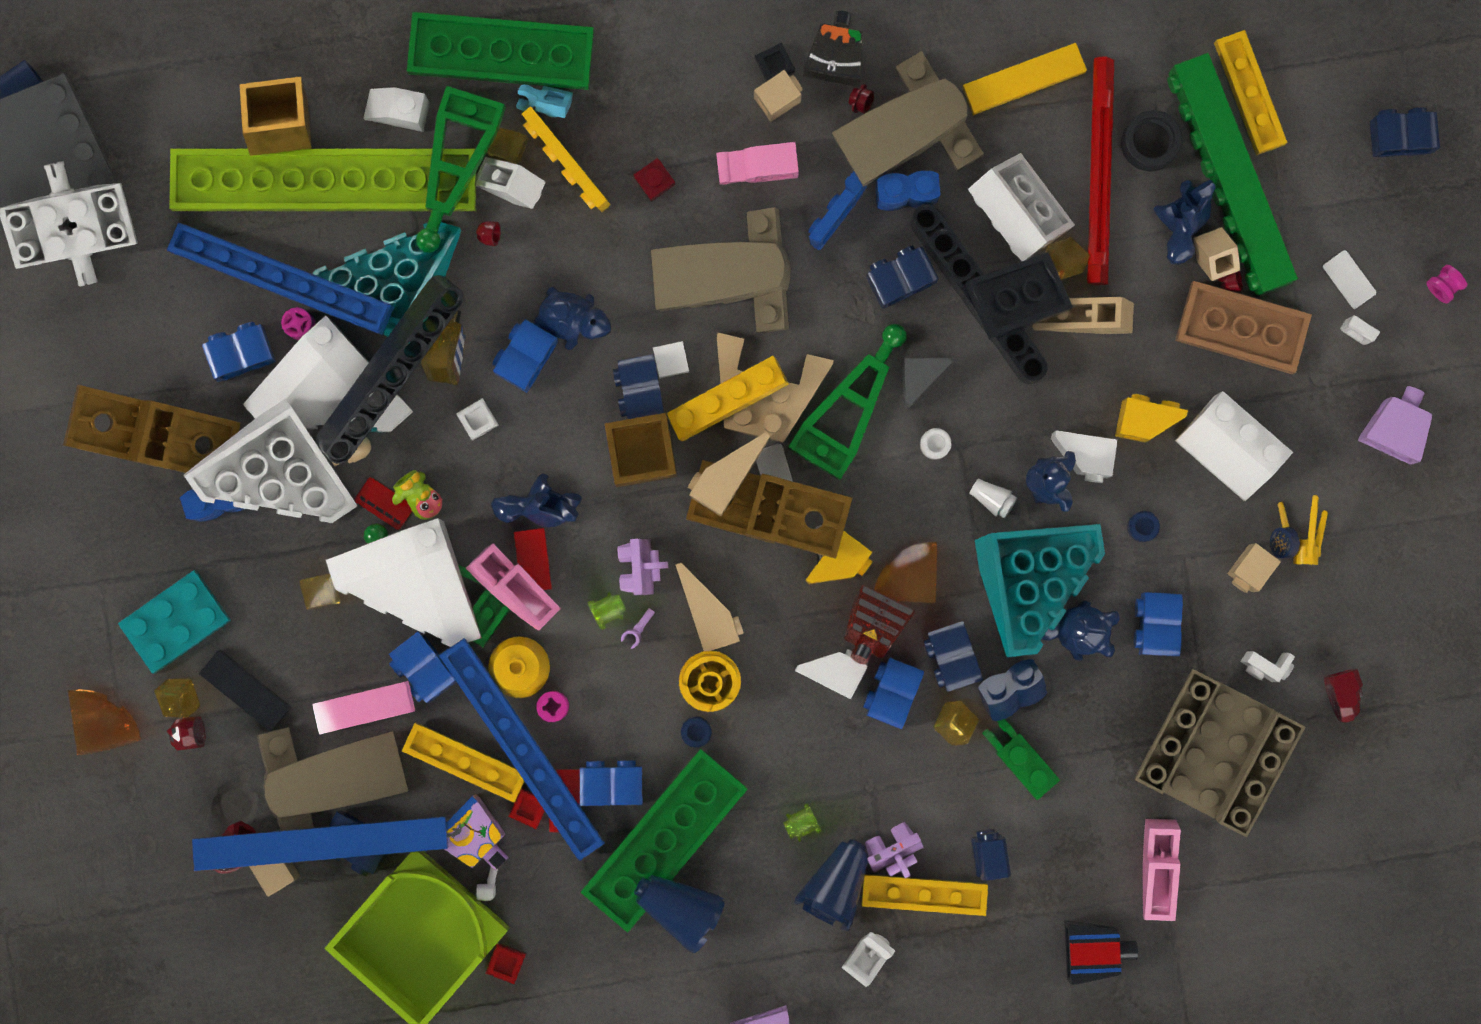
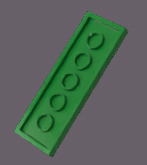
M412 12L407 73L408 75L589 90L594 27Z
M700 749L580 893L628 933L646 912L636 903L637 895L634 894V891L639 881L643 877L648 879L650 875L672 881L748 788L705 751Z

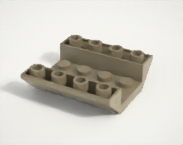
M1192 669L1134 780L1161 794L1166 793L1214 818L1219 824L1248 837L1306 727L1251 697Z

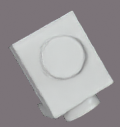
M1247 651L1240 662L1248 666L1245 671L1261 681L1265 677L1271 682H1280L1281 679L1285 680L1294 668L1292 661L1295 656L1291 653H1282L1274 665L1256 652Z
M870 932L861 938L842 968L867 987L871 984L886 960L892 957L895 950L889 946L890 944L886 938Z

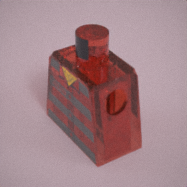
M862 585L854 598L844 636L847 642L855 645L850 656L852 660L866 665L872 654L883 658L908 624L915 610Z

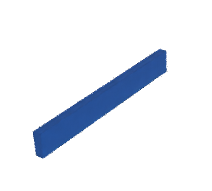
M179 222L167 248V251L382 336L394 310V306Z
M463 638L441 653L439 657L579 861L605 844L468 641Z
M446 816L192 839L194 871L448 849Z

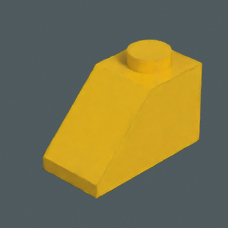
M843 531L836 559L823 556L805 581L809 584L853 578L857 573L863 576L873 562L869 559L872 551Z

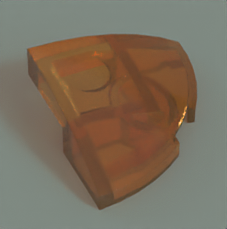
M937 542L921 543L901 551L896 559L889 565L886 564L882 569L873 591L898 602L936 603Z
M68 690L77 756L105 751L141 740L139 729L131 714L123 706L118 708L113 703L107 701V695L90 690Z

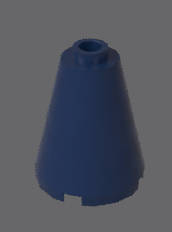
M852 839L848 843L841 842L798 893L794 903L796 905L804 903L802 909L832 926L835 920L843 924L840 929L849 931L853 925L868 863L867 858L869 855L865 852L866 847Z
M650 875L648 879L643 877L634 891V894L637 895L636 903L683 947L692 953L698 952L704 946L708 939L703 936L706 935L709 929H715L725 905L724 898L718 894L654 875Z

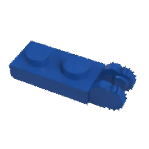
M854 171L846 178L843 193L841 195L838 193L834 195L827 206L829 211L823 219L818 217L808 231L810 233V245L817 250H821L854 208L865 189H867V186H862Z

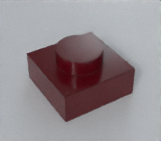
M658 158L633 175L651 202L676 185L674 179Z

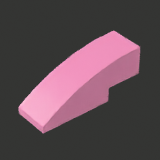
M494 543L486 547L466 567L492 595L537 630H540L561 609L519 564L514 566Z
M409 681L313 704L319 734L415 712Z
M1145 819L1143 847L1144 920H1176L1180 875L1178 855L1181 833L1177 820Z

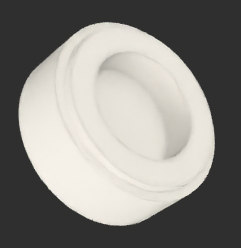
M940 428L930 429L924 433L920 440L921 451L930 459H941L951 449V438L946 431Z

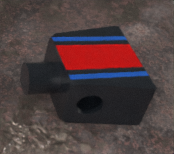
M1064 921L1067 981L1071 985L1121 975V960L1138 959L1136 940L1120 941L1119 930L1115 927Z

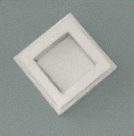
M1355 315L1346 319L1340 328L1341 331L1363 345L1375 341L1380 331Z
M683 341L653 348L660 379L689 372Z
M483 398L456 413L472 441L499 426Z

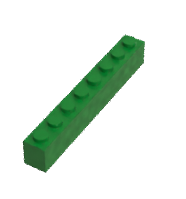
M1209 53L1174 65L1168 73V86L1173 94H1177L1180 102L1178 106L1179 114L1184 122H1188L1191 130L1189 134L1191 144L1195 150H1199L1203 160L1200 163L1202 172L1206 178H1210L1216 184L1213 200L1217 206H1221L1225 216L1223 217L1224 228L1229 235L1232 234L1238 247L1239 262H1243L1247 272L1245 280L1248 288L1254 291L1256 297L1292 284L1298 280V277Z

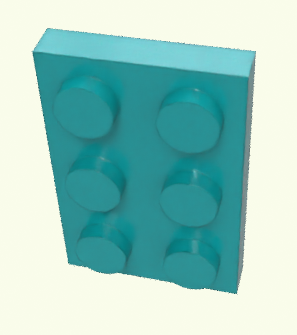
M193 570L120 621L118 625L151 673L156 674L229 623L231 619L198 571Z

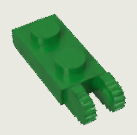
M1005 719L997 721L998 726L1011 739L1002 746L992 731L984 730L982 732L983 736L994 747L997 756L1036 800L1040 799L1060 779L1020 733H1016Z

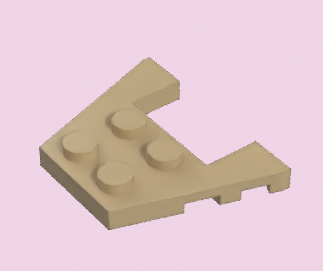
M722 333L717 334L720 383L743 372L737 370L744 345L743 338ZM807 354L799 385L789 383V385L729 416L724 419V429L755 437L766 432L770 435L771 441L784 443L831 369L834 360Z

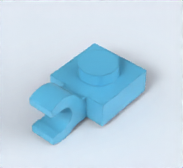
M524 84L520 86L518 94L526 96L528 100L519 98L516 108L525 111L530 106L532 108L536 107V112L544 113L549 117L565 118L572 103L573 92L543 86L542 90H538Z

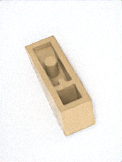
M1123 297L1069 298L1073 306L1070 311L1033 324V330L1095 334L1132 333L1134 303Z
M766 432L707 467L703 474L697 472L688 485V488L692 490L689 496L719 516H722L770 440V435Z
M682 563L675 564L703 650L712 651L740 642L738 635L744 634L739 617L732 618L730 611Z

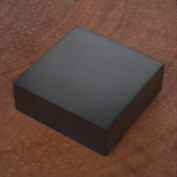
M782 42L755 55V60L766 82L783 70L788 75L795 72V67Z

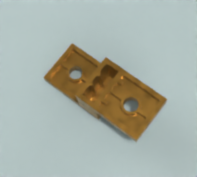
M77 385L63 446L186 473L238 433L241 423L155 401L139 400ZM100 414H106L110 419L109 428L103 432L99 431L94 424L95 418ZM202 436L206 437L210 442V448L204 454H200L195 448L196 440Z
M702 460L699 473L703 474L704 470L714 463ZM748 473L734 495L732 503L727 506L722 516L691 499L686 520L836 559L852 498L763 473L761 476ZM816 511L821 514L823 518L822 526L817 529H811L806 525L805 516L809 512Z

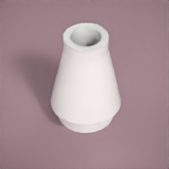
M980 478L977 479L969 493L981 502L995 517L1001 516L1004 519L1017 501V497L1012 495L1013 491L985 482Z

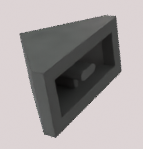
M905 358L902 362L903 406L909 409L952 364V361L949 358Z

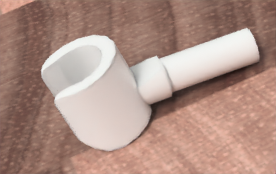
M490 867L487 884H477V900L491 901L495 898V878L498 869L495 871Z

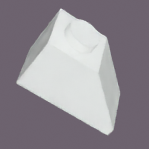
M395 87L370 89L364 120L424 132L430 102L424 93Z
M485 157L476 176V187L515 205L533 209L535 203L539 200L541 191L546 183L520 165Z
M1063 431L1052 433L1051 440L1063 456L1067 451L1075 453L1076 463L1073 470L1076 474L1085 475V481L1103 483V478L1108 479L1112 477L1117 447L1116 439Z
M847 649L845 654L837 652L797 665L795 671L851 699L868 666L862 663L864 659L862 656Z

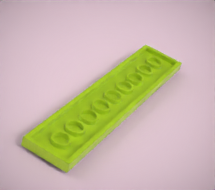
M170 149L169 209L172 211H432L425 207L432 149H301L250 156L248 149ZM444 149L442 161L465 168L475 149ZM440 173L437 201L443 203L447 201L459 179L458 177ZM476 173L454 211H476Z

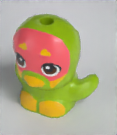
M412 470L393 486L395 494L393 495L392 502L394 505H398L405 499L414 515L419 519H432L441 511L443 505L442 498L430 485L424 484L426 479L424 472Z

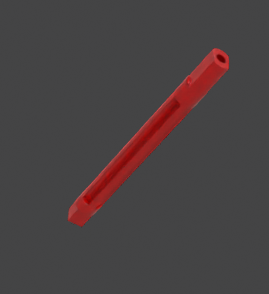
M1107 56L1094 58L1087 284L1094 286L1108 285L1115 60Z

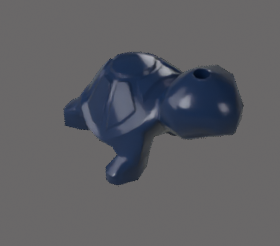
M1186 180L1180 186L1182 197L1168 205H1156L1153 209L1159 219L1173 232L1166 244L1168 252L1166 257L1171 264H1182L1191 259L1196 253L1192 236L1207 223L1210 217L1211 199L1216 189V184L1212 180L1206 181L1198 187H1195L1190 180Z
M550 287L547 290L546 298L539 308V315L534 320V325L541 329H546L557 338L566 340L565 348L567 350H572L578 344L580 332L583 337L590 340L607 336L611 332V323L604 311L598 308L592 309L594 307V297L588 294L586 299L573 293L559 292L554 287Z
M1067 451L1064 457L1039 458L1036 464L1029 469L1026 475V484L1032 492L1036 503L1059 504L1062 511H1070L1073 501L1066 487L1072 479L1070 472L1076 463L1074 452Z
M542 473L535 480L527 497L508 495L494 498L491 507L494 515L505 523H512L518 517L525 516L528 520L542 527H556L568 521L574 522L579 514L576 511V507L580 504L582 498L579 494L565 493L561 495L552 490L547 483L549 476Z
M1082 601L1077 607L1067 609L1055 629H1048L1041 640L1050 641L1058 638L1061 645L1071 652L1075 660L1082 661L1083 655L1101 653L1111 658L1115 652L1114 645L1110 643L1112 626L1117 625L1120 617L1116 611L1105 613L1090 607V601Z

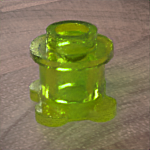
M609 591L607 592L608 596L595 603L592 600L587 602L600 629L604 630L607 628L606 624L617 618H620V620L624 619L622 612L626 611V608L619 594L613 596Z
M808 803L804 805V809L792 815L786 814L788 820L784 821L783 824L790 839L797 837L798 841L801 842L802 837L814 831L817 834L822 832Z

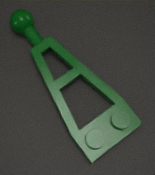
M446 86L436 117L425 205L427 209L432 211L426 228L422 229L416 237V244L421 251L431 253L439 248L441 239L438 229L443 214L452 215L497 136L506 109L505 104ZM447 120L485 132L465 168L442 161ZM441 172L459 178L445 203L437 201Z
M890 324L884 329L882 334L884 342L876 355L873 357L868 354L804 421L788 449L839 481L859 449L889 366L884 363L892 350L902 346L906 341V331L899 324ZM869 367L878 374L867 400L849 387ZM841 396L863 409L849 449L813 427Z
M378 523L369 525L364 531V540L367 544L388 536L387 529ZM458 565L463 577L481 584L465 567ZM485 589L472 608L482 637L473 642L482 648L486 646L510 611L508 607L487 589Z

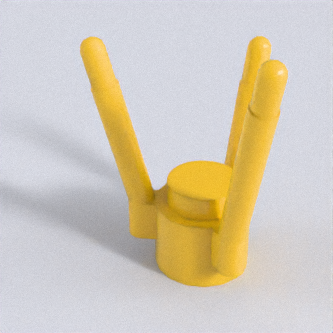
M1313 495L1308 540L1300 539L1299 551L1293 557V564L1318 565V559L1321 557V545L1328 512L1326 510L1322 511L1315 539L1318 495ZM1279 502L1278 508L1282 527H1290L1284 503Z

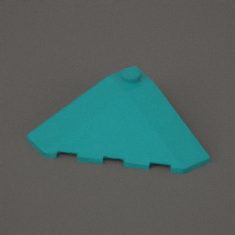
M441 222L438 229L441 243L439 248L431 253L423 252L418 248L416 244L417 234L407 237L404 232L383 241L385 247L368 254L366 249L344 257L346 263L332 270H328L325 265L315 269L312 274L394 306V310L383 333L384 336L388 337L426 283L434 276H446L461 234L460 227Z
M1100 524L990 533L975 540L979 571L1007 657L1035 655L1041 650L1044 644L1040 640L1048 629H1055L1066 613V610L1063 608L1071 595L1075 597L1089 579L1085 574L1093 562L1098 564L1105 555Z

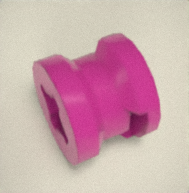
M1445 265L1437 277H1431L1427 281V287L1439 301L1447 304L1453 300L1454 294L1458 290H1464L1467 287V282L1457 269L1451 265Z
M295 307L284 313L281 325L287 335L299 341L305 333L316 325V320L303 308Z
M558 691L544 693L537 702L538 715L547 722L559 721L569 711L567 697Z

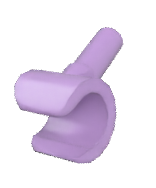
M648 608L638 624L633 629H628L622 634L621 642L624 641L627 634H633L636 637V642L631 649L635 648L641 642L643 628L655 612Z

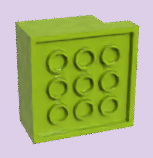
M425 851L411 852L397 869L383 880L324 949L407 1023L428 1024L511 927L485 904L477 900V897Z

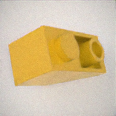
M1132 394L1131 398L1127 397L1122 401L1115 436L1145 443L1185 418L1188 410L1180 409V404L1176 402L1162 401L1161 404L1150 402V397Z

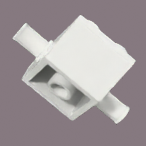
M64 161L44 165L52 193L0 207V218L15 268L18 269L68 258V260H72L78 286H85L86 283L87 285L96 283L98 279L96 278L90 258L93 253L138 243L122 184H102L74 190V188H70ZM67 220L76 222L77 227L71 229L67 224Z

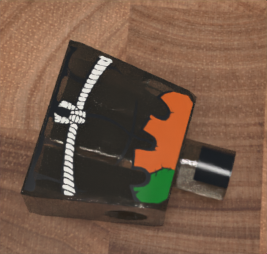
M836 11L833 25L820 24L804 66L803 77L860 87L863 32L851 29L854 16L852 13Z

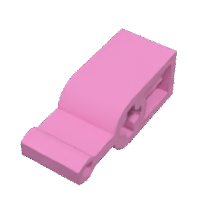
M795 142L755 146L741 151L716 153L720 185L798 178L799 170Z

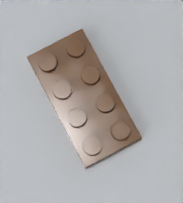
M1193 281L1189 289L1175 341L1289 374H1295L1312 314Z

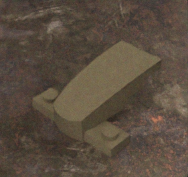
M922 51L896 66V71L907 87L908 93L863 114L832 132V136L863 187L888 171L889 173L911 158H916L938 141L957 172L984 156L983 151L965 123L967 104L963 94L950 81L938 79Z
M774 207L747 212L749 242L707 243L651 250L656 310L666 311L685 307L697 308L718 303L729 304L754 298L757 333L789 330L786 291H788L791 267L788 255L784 247H782L779 209Z
M289 727L257 735L266 771L263 784L264 797L270 811L278 819L280 831L314 828L311 817L313 812L346 807L408 792L393 731L328 750L297 761Z

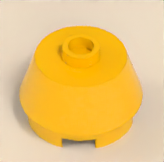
M518 636L502 641L493 650L489 659L488 670L504 695L512 698H525L534 695L545 685L550 672V662L546 651L538 642L527 637Z
M703 651L695 654L686 661L679 675V688L683 698L692 707L706 712L719 711L729 706L737 697L741 687V676L737 665L730 657L717 651Z

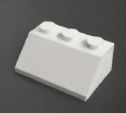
M1021 153L991 168L968 189L975 203L984 210L990 218L993 227L1002 234L1010 245L1011 251L1021 261L1036 255L1075 226Z
M1223 391L1216 394L1175 440L1243 501H1246L1266 483L1293 453Z

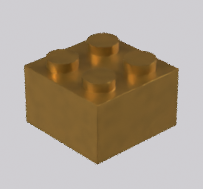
M301 77L240 84L242 130L250 156L312 148L308 99Z
M666 413L604 423L616 487L677 477Z

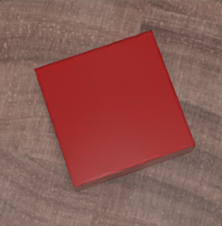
M521 788L508 817L537 829L545 810L531 791Z
M497 943L485 974L515 984L526 953Z

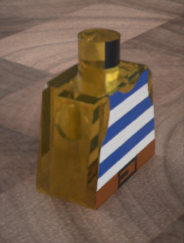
M459 310L422 359L421 364L428 381L458 385L466 341L463 326L459 324L461 311Z

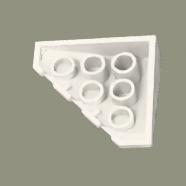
M325 316L300 338L243 405L256 419L285 399L306 429H317L318 425L326 423L369 361L339 327ZM397 394L373 427H377L378 432H391L413 411Z
M285 399L258 416L184 474L186 480L203 502L214 503L215 499L233 502L234 507L258 511L259 506L277 509V514L301 518L302 514L319 516L320 521L333 523L357 507V504L293 408Z
M439 518L405 529L326 560L335 590L345 595L349 592L363 599V604L383 614L388 612L402 619L403 624L423 634L428 632L442 639L441 643L452 647L463 638L468 642L482 638L445 523Z

